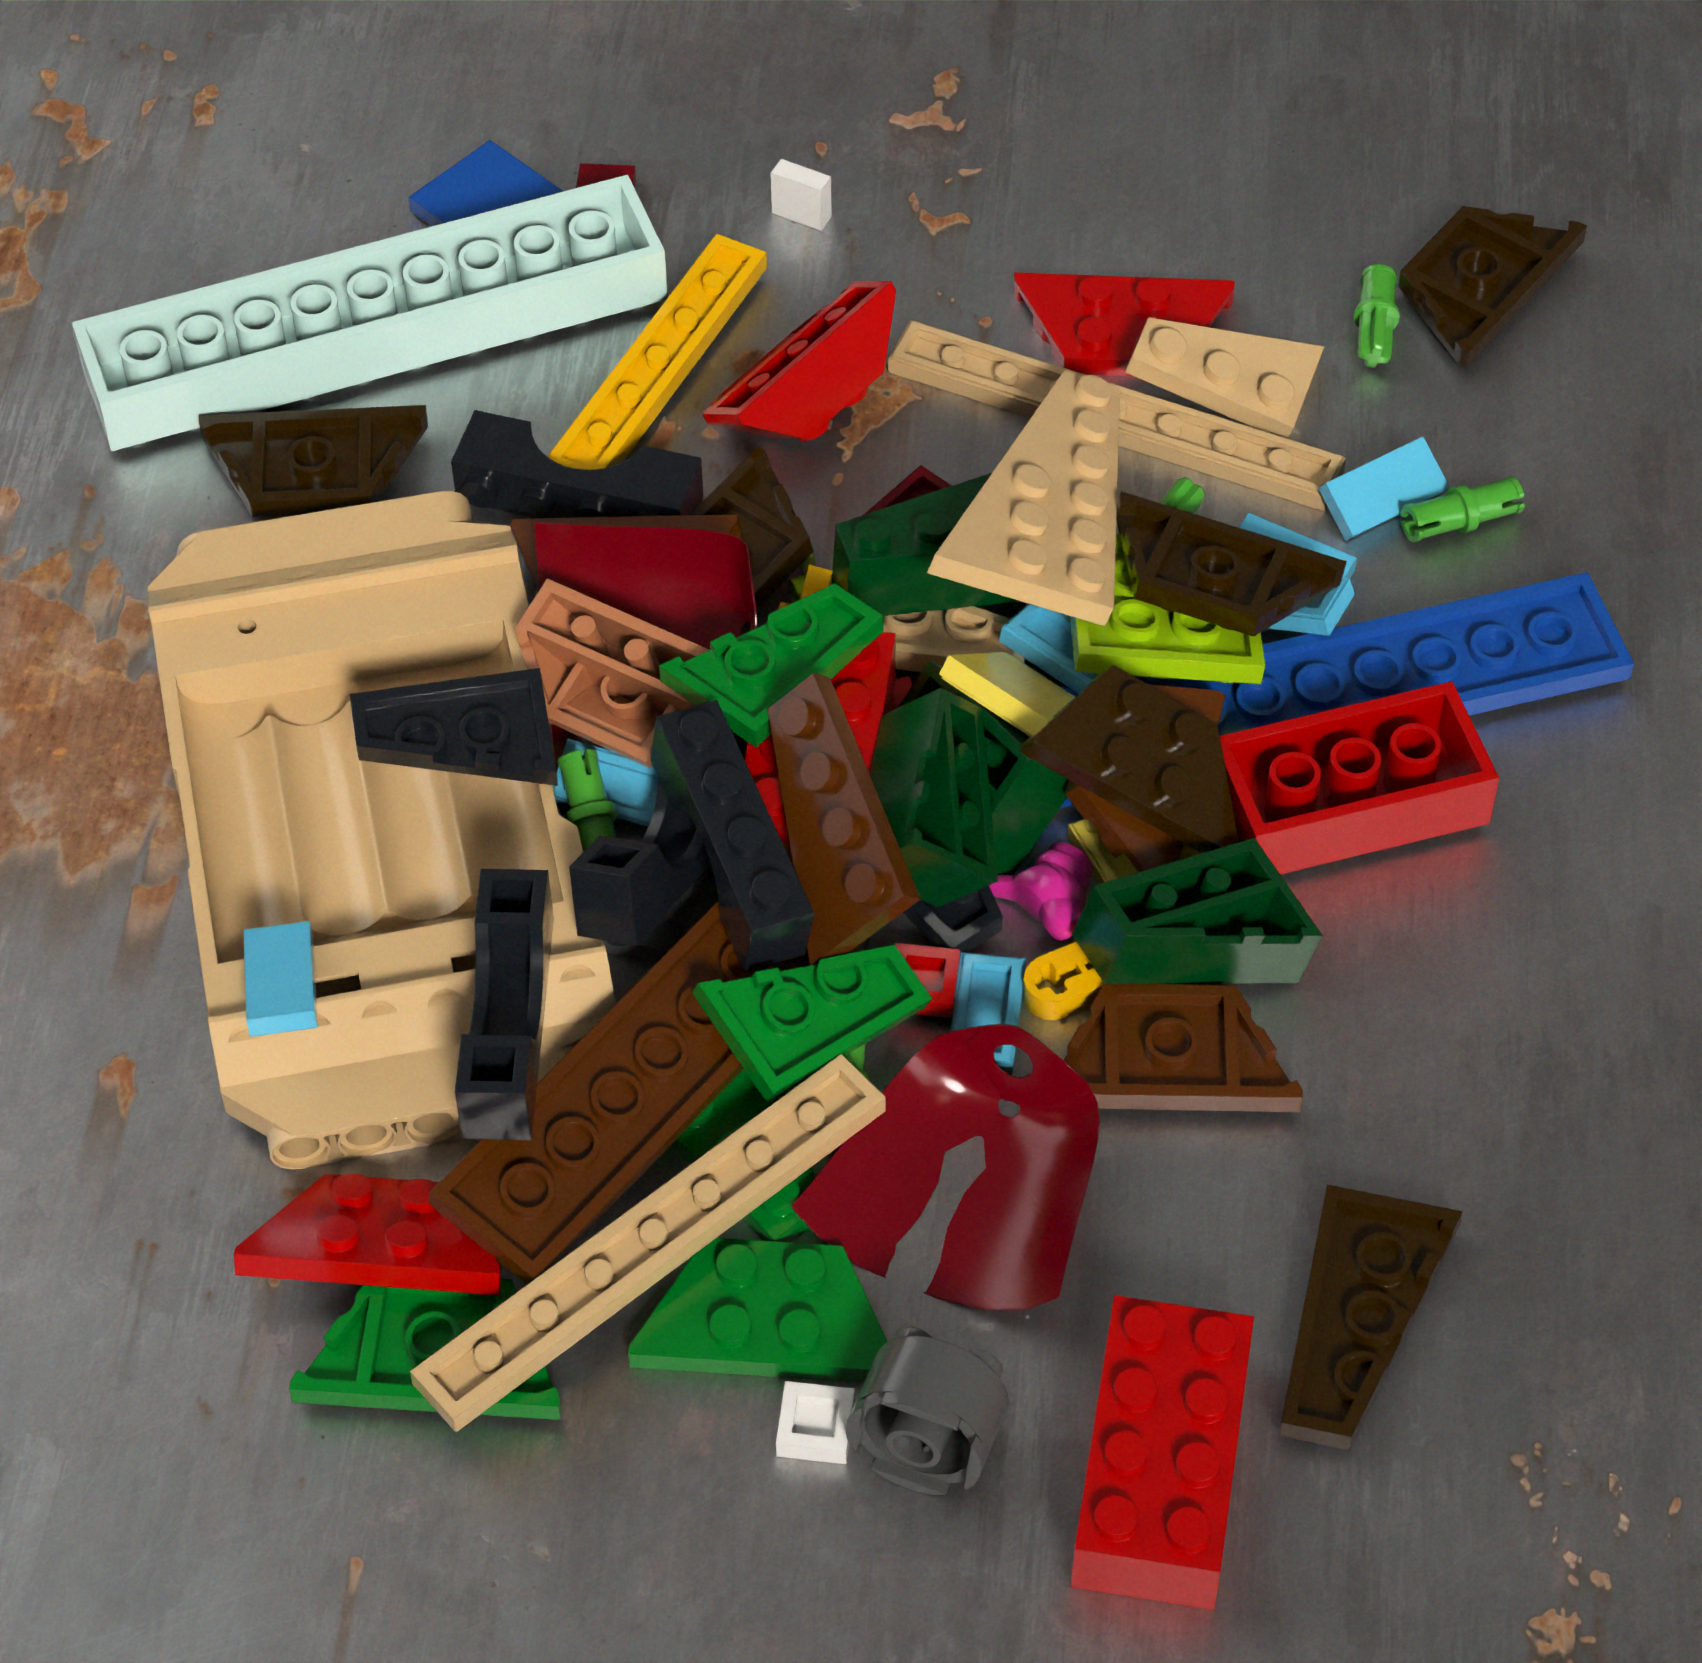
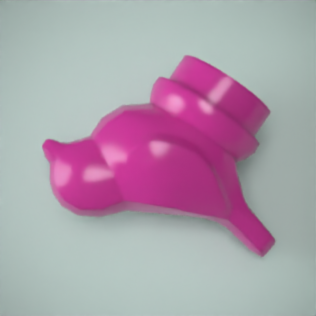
M1058 842L1050 845L1046 851L1041 852L1036 857L1034 865L1029 869L1014 875H997L998 882L989 885L994 897L1017 902L1034 919L1042 924L1055 940L1062 941L1072 936L1086 904V892L1090 885V877L1093 874V866L1089 858L1080 849L1067 843Z

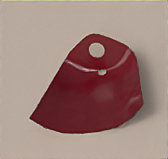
M535 522L534 524L539 590L546 579H550L709 650L710 641L731 632L736 638L741 636L742 627L747 621L750 622L751 631L757 628L756 604L748 547L737 536L726 532L691 528L576 525ZM551 724L556 773L558 770L557 760L563 755L568 739L606 749Z
M991 1024L939 1035L913 1055L881 1092L886 1097V1111L840 1145L815 1179L794 1202L792 1209L827 1245L843 1246L849 1260L855 1265L886 1278L889 1264L895 1255L896 1244L920 1218L939 1184L945 1152L975 1136H982L984 1139L986 1168L962 1196L947 1227L940 1263L924 1294L940 1300L984 1310H1027L1056 1300L1060 1297L1076 1226L1095 1159L1100 1126L1098 1102L1090 1085L1073 1068L1041 1041L1020 1027L1009 1024ZM1002 1045H1012L1020 1048L1032 1061L1033 1070L1031 1074L1025 1077H1016L1004 1072L994 1059L995 1049ZM1004 1099V1101H1011L1021 1107L1019 1113L1013 1117L1001 1114L998 1107L999 1100Z

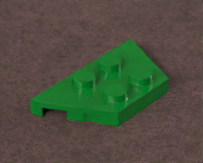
M716 1238L692 1256L630 1343L628 1357L630 1368L864 1383L878 1350L888 1341L843 1246Z
M501 1279L500 1296L363 1285L355 1295L353 1307L347 1313L339 1316L324 1335L325 1346L305 1373L298 1370L291 1378L289 1393L292 1403L437 1412L413 1386L410 1371L516 1294L517 1291L512 1279ZM543 1367L480 1415L561 1420L562 1408L556 1387H553L546 1367Z

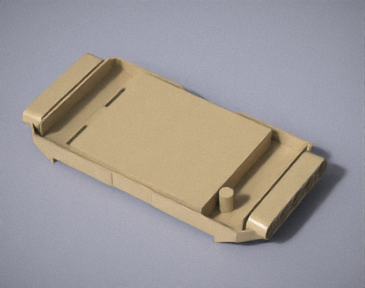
M439 491L190 534L179 544L178 555L147 586L148 611L152 624L172 769L181 801L190 863L187 872L209 1016L208 1024L225 1112L267 1136L269 1155L273 1164L280 1168L291 1170L311 1168L462 1139L455 1097V1085L461 1034H469L473 1014L476 972L475 914L481 869L548 870L554 923L537 1083L616 1004L606 947L603 944V940L577 936L569 867L583 853L578 826L558 814L552 785L359 760L350 694L527 670L515 627L528 609L529 604L519 563L518 548L511 527L507 525L474 523L470 503L464 495L454 491ZM310 921L314 946L318 1028L250 1037L246 1020L244 930Z

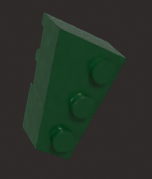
M992 473L835 524L832 585L837 584L883 616L1021 602L927 573L934 555Z
M930 660L898 708L939 688L982 708L997 875H1014L1067 799L1065 791L1069 779L1020 753L1022 744L1030 736L941 679L942 676L939 673L943 665Z
M939 688L882 715L870 777L919 893L920 900L940 907L998 882L982 708Z
M1255 838L1094 885L1072 933L1104 984L1299 983L1323 937Z

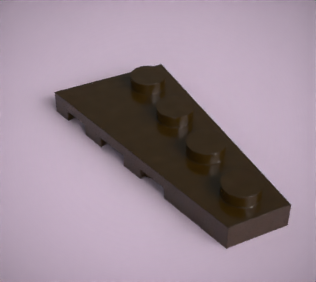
M1327 1184L1279 1436L1344 1450L1350 1449L1460 1226L1463 1211Z

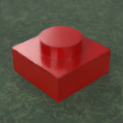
M895 943L899 952L932 997L929 1004L916 1014L953 1018L960 965V949Z

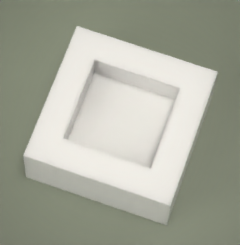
M780 159L771 171L772 214L822 231L832 217L831 176Z
M785 1381L776 1438V1457L846 1464L849 1442L846 1437V1422L855 1403V1388Z

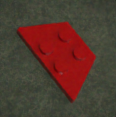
M1014 272V296L1017 301L1024 300L1033 314V326L1041 339L1052 347V356L1058 366L1085 375L1135 377L1125 373L1148 317L1213 328V321L1223 308L1229 309L1232 305L1235 287L1234 280Z
M355 1173L345 1175L324 1174L236 1246L233 1253L236 1276L500 1296L501 1267L496 1257L480 1247L428 1203L430 1191L439 1182L423 1178L406 1180L366 1177Z

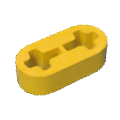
M1076 941L1041 955L1029 963L1024 972L1022 998L1025 1007L1033 1015L1044 1020L1055 1021L1089 1009L1104 982ZM1049 980L1054 987L1064 985L1063 993L1055 994L1050 987L1041 989V982Z

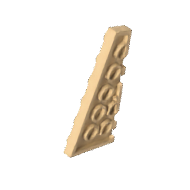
M1064 370L938 549L927 573L1106 626L1114 609L1120 387L1109 384L1104 379L1094 375L1083 376Z

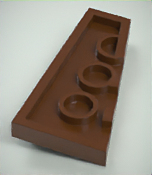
M813 673L768 708L794 870L814 912L807 946L810 965L817 964L820 959L847 954L921 899L831 679Z

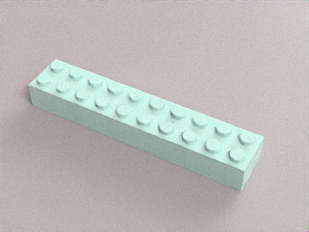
M627 174L71 323L82 369L112 452L200 428L199 415L255 413L664 301L668 298L665 250Z

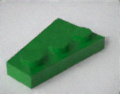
M833 584L768 614L767 624L737 638L730 632L710 641V650L683 662L680 656L659 665L660 681L695 706L718 700L731 731L754 747H757L772 734L768 708L813 673L832 679L883 632V615L837 584Z
M895 945L820 959L815 965L784 971H779V968L754 972L752 977L723 983L721 979L697 983L692 992L766 1102L771 1101L806 1080L840 1054L843 1056L848 1055L923 1010L932 1000L930 994Z

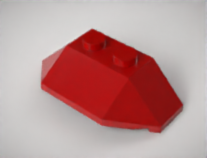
M854 281L833 302L814 313L718 395L702 413L706 423L764 437L798 439L801 442L813 440L825 433L830 426L829 421L843 408L852 406L862 400L867 394L866 388L884 373L896 297V289L892 281Z

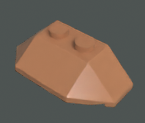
M546 579L515 627L527 670L540 668L548 722L648 768L653 766L650 757L656 716L695 706L660 681L659 665L678 656L685 662L709 651V649L557 582Z

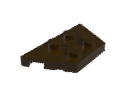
M1462 206L1401 269L1398 287L1458 365L1467 368L1582 245L1587 225L1577 221H1569L1567 231L1533 226V215L1518 213L1497 214L1489 209Z
M426 405L199 415V426L202 439L251 516L271 517L301 515L379 502L427 430L428 416Z
M757 447L689 514H738L742 526L740 539L748 547L756 610L814 552L800 518L796 516L788 494L772 470L765 450Z
M1121 491L1118 497L1116 521L1136 600L1254 637L1338 587L1342 581L1347 561Z
M1114 665L1093 679L1082 689V692L1059 710L1049 723L1022 744L1020 753L1200 853L1239 843L1218 725Z

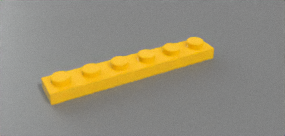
M716 233L547 457L563 466L583 470L602 469L623 462L767 269V252Z

